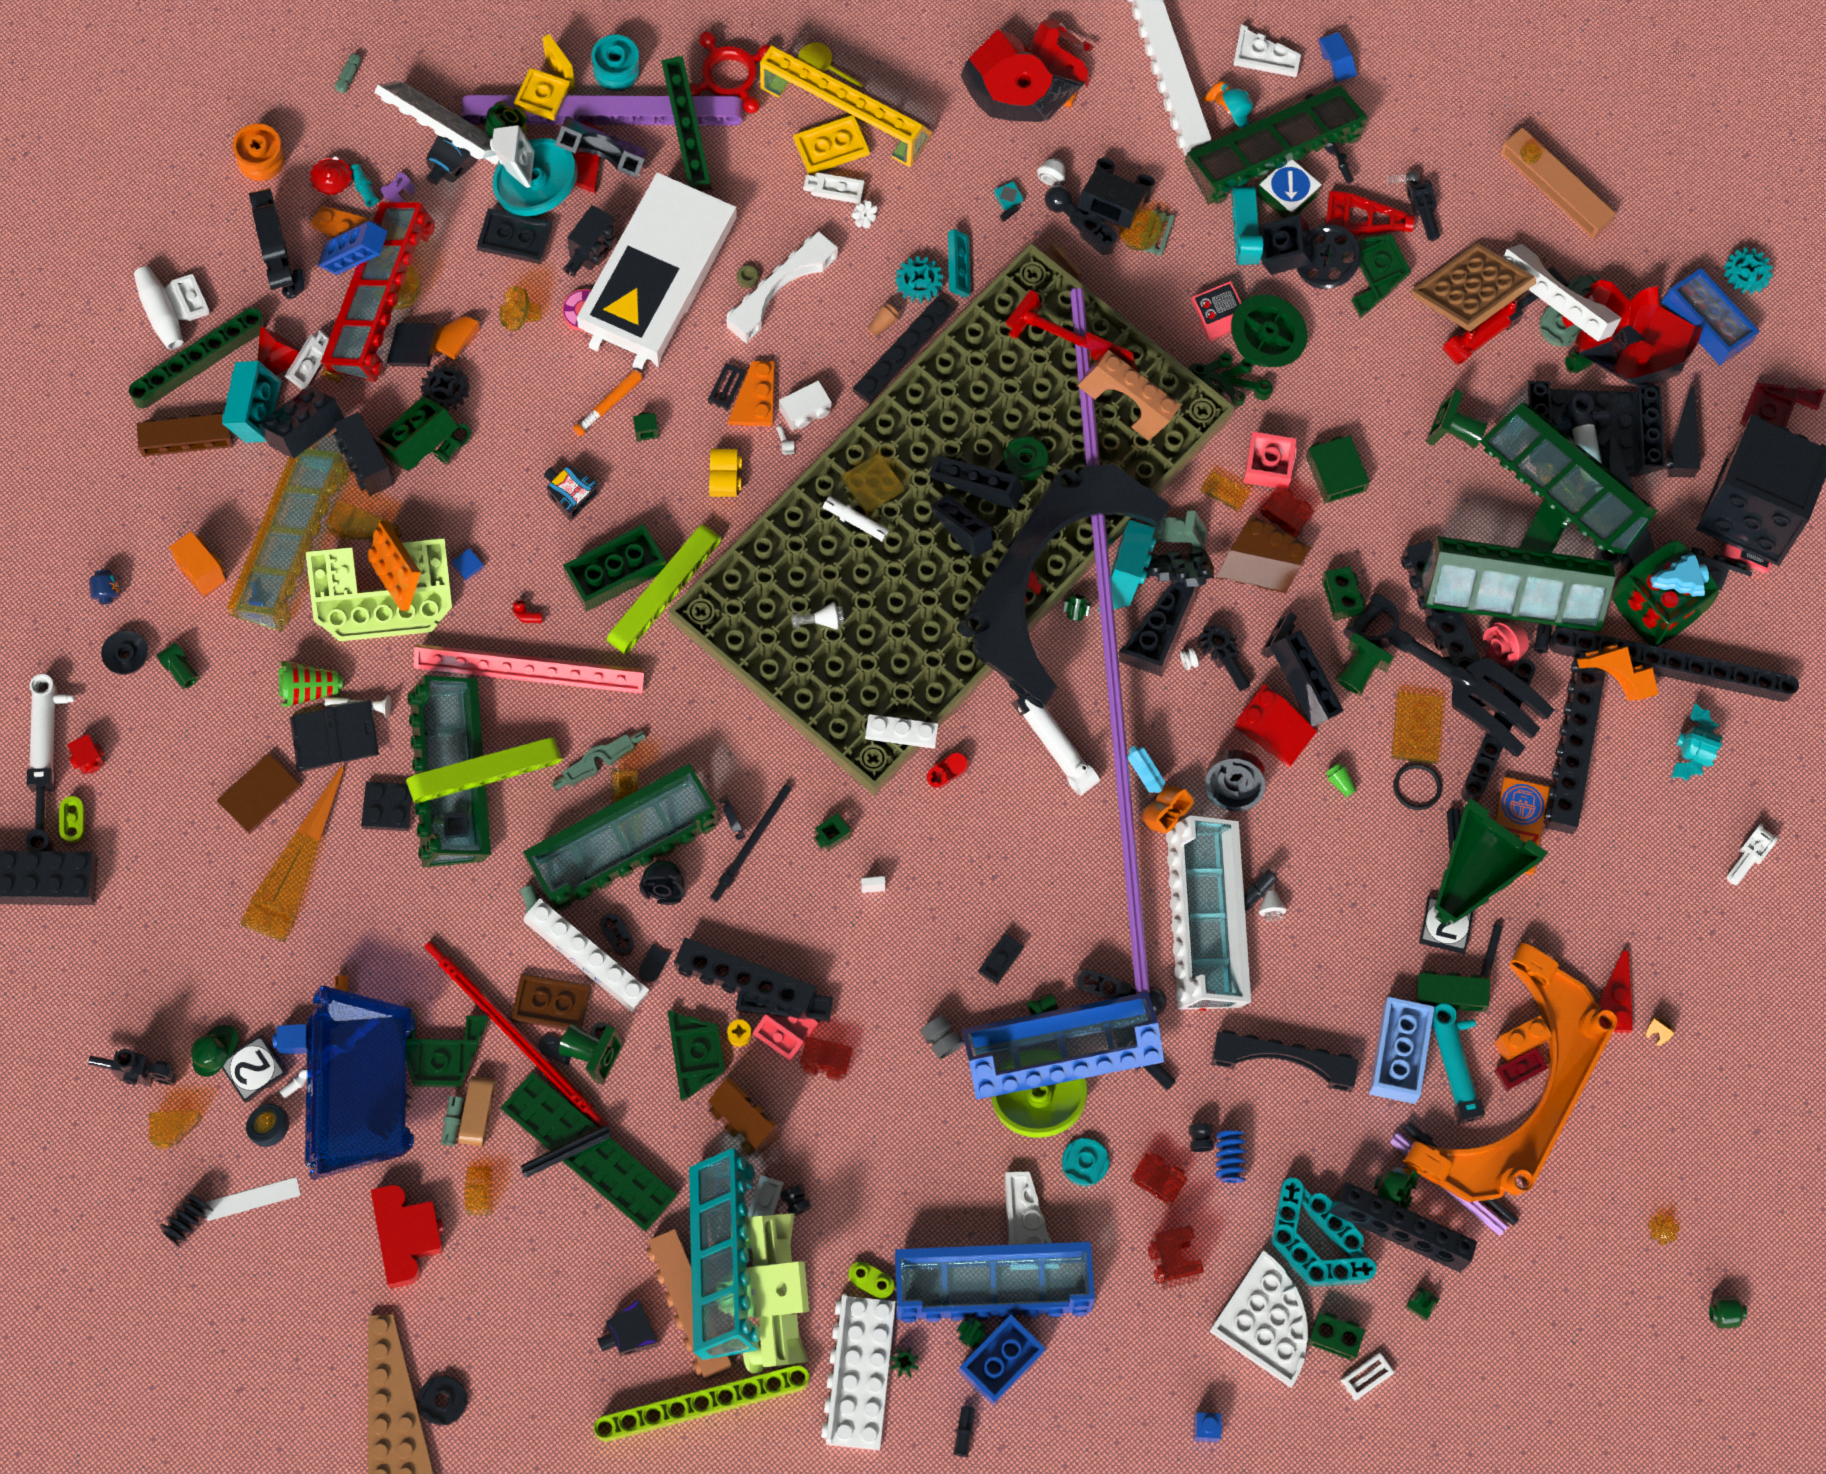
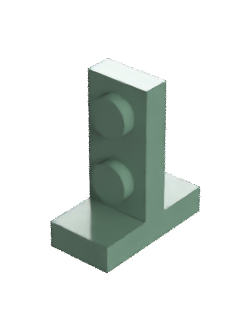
M1187 510L1186 518H1164L1159 527L1148 523V526L1155 528L1153 537L1156 538V542L1191 543L1194 548L1205 549L1208 530L1197 511Z

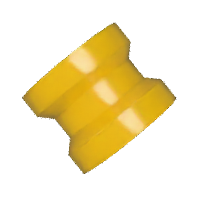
M740 1019L730 1023L727 1030L729 1042L735 1047L747 1045L751 1040L750 1025Z

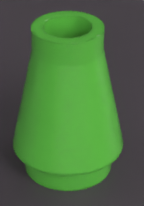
M1341 762L1326 772L1327 780L1343 793L1346 798L1357 790L1346 766L1343 767Z

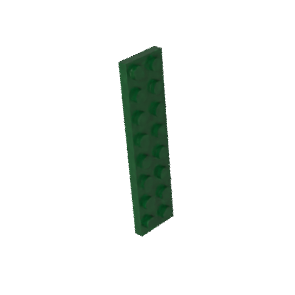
M533 1072L500 1107L501 1111L548 1151L598 1128ZM611 1138L561 1161L645 1233L678 1197L672 1189Z

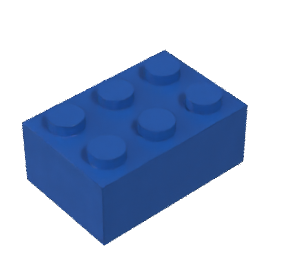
M1010 1315L959 1367L958 1372L994 1406L1045 1353L1046 1348Z

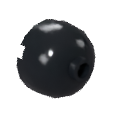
M657 861L645 869L639 888L640 892L648 900H650L651 896L654 899H659L657 904L674 905L680 903L682 897H685L688 881L684 870L672 861Z

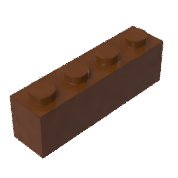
M215 412L206 416L190 415L188 418L169 417L166 420L160 421L149 419L137 423L138 449L142 457L229 448L233 447L232 431L222 424V412Z

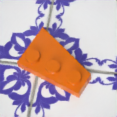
M774 361L751 362L728 419V425L773 426Z

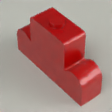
M390 1185L371 1189L387 1285L390 1289L411 1285L421 1275L420 1267L415 1259L443 1252L440 1235L444 1233L442 1218L437 1219L435 1206L430 1201L407 1206V1196L399 1186Z

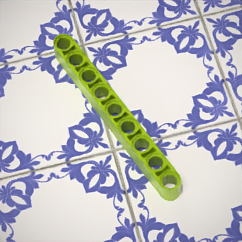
M793 1366L602 1416L595 1421L594 1432L600 1441L609 1442L802 1391L808 1386L809 1373L802 1366ZM795 1373H802L805 1380L801 1384H794L791 1381V1376ZM769 1380H779L781 1387L776 1391L770 1390L767 1387ZM752 1385L756 1387L757 1393L753 1397L745 1396L743 1390L746 1386ZM726 1391L730 1392L733 1395L732 1401L722 1403L719 1400L720 1394ZM699 1398H706L709 1401L706 1409L700 1410L696 1408L695 1403ZM676 1404H681L685 1408L684 1413L680 1416H675L671 1413L672 1407ZM656 1410L661 1414L660 1419L657 1422H649L647 1420L648 1413ZM627 1417H634L636 1419V1425L631 1429L623 1426V1421ZM604 1423L612 1426V1431L608 1435H601L599 1433V1427Z

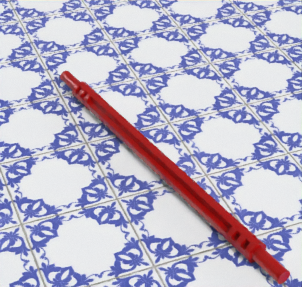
M429 941L424 948L439 962L438 966L459 985L584 1116L587 1115L598 1128L603 1125L608 1127L609 1124L593 1109L594 1105L575 1088L449 956H445L432 941Z

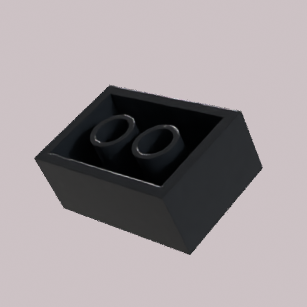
M309 386L303 389L291 401L284 403L275 413L267 416L258 426L270 447L294 459L334 429V423L344 419V416L335 398Z
M359 412L335 422L336 432L333 435L340 453L344 454L351 473L354 472L360 490H366L370 497L393 486L388 465Z

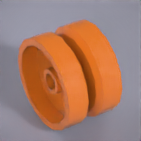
M254 123L243 127L237 132L233 139L232 148L239 170L245 177L264 181L272 179L280 173L284 167L285 155L279 135L272 127Z

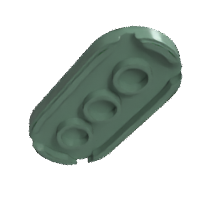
M1594 275L1577 276L1570 282L1567 288L1584 297L1591 291L1590 286L1602 279ZM1551 306L1544 311L1540 318L1539 329L1541 335L1548 343L1554 346L1566 347L1573 345L1577 334L1582 331L1575 324L1566 328L1562 322V314Z

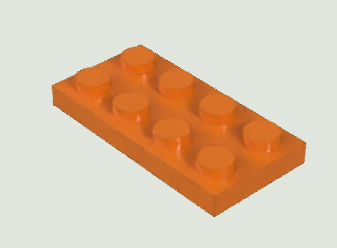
M379 521L377 529L373 533L371 549L368 550V561L373 566L376 574L383 582L400 611H409L421 572L388 521Z

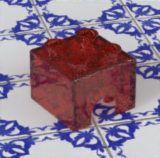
M1191 1225L1156 1233L1150 1242V1246H1147L1149 1258L1151 1261L1155 1260L1156 1269L1153 1270L1155 1281L1157 1284H1161L1162 1289L1197 1282L1204 1273L1201 1259L1188 1261L1183 1258L1180 1252L1181 1249L1190 1247L1191 1240L1195 1239Z

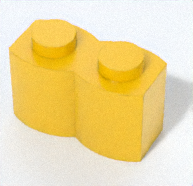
M710 449V497H737V490L741 491L742 477H737V470H742V456H738V449Z

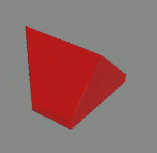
M261 327L257 361L276 376L290 368L300 349L281 335Z

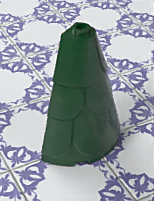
M1471 798L1464 807L1457 836L1453 841L1447 869L1443 872L1434 907L1435 918L1444 925L1456 923L1487 903L1491 896L1512 884L1516 878L1543 861V858L1548 854L1547 851L1530 839L1524 842L1487 816L1490 811Z

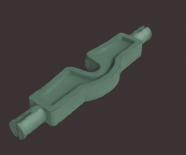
M640 730L631 737L624 735L608 745H599L585 753L581 761L562 772L563 777L551 783L554 790L557 791L567 784L573 787L581 781L595 776L599 771L594 762L596 758H601L607 766H612L621 758L634 751V745L646 739L645 735Z

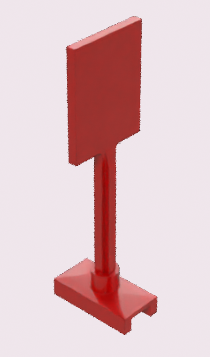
M1032 290L1027 293L1005 322L1006 326L1012 328L1009 336L1015 339L1018 338L1028 324L1033 327L1037 326L1078 346L1089 349L1091 358L1096 361L1110 350L1137 371L1132 352L1089 332L1083 337L1040 317L1037 313L1041 307L1038 293Z

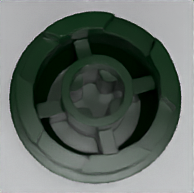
M504 101L497 102L487 111L485 132L491 139L493 138L495 128L519 125L525 135L528 127L526 126L527 116L517 106L513 109L506 106Z

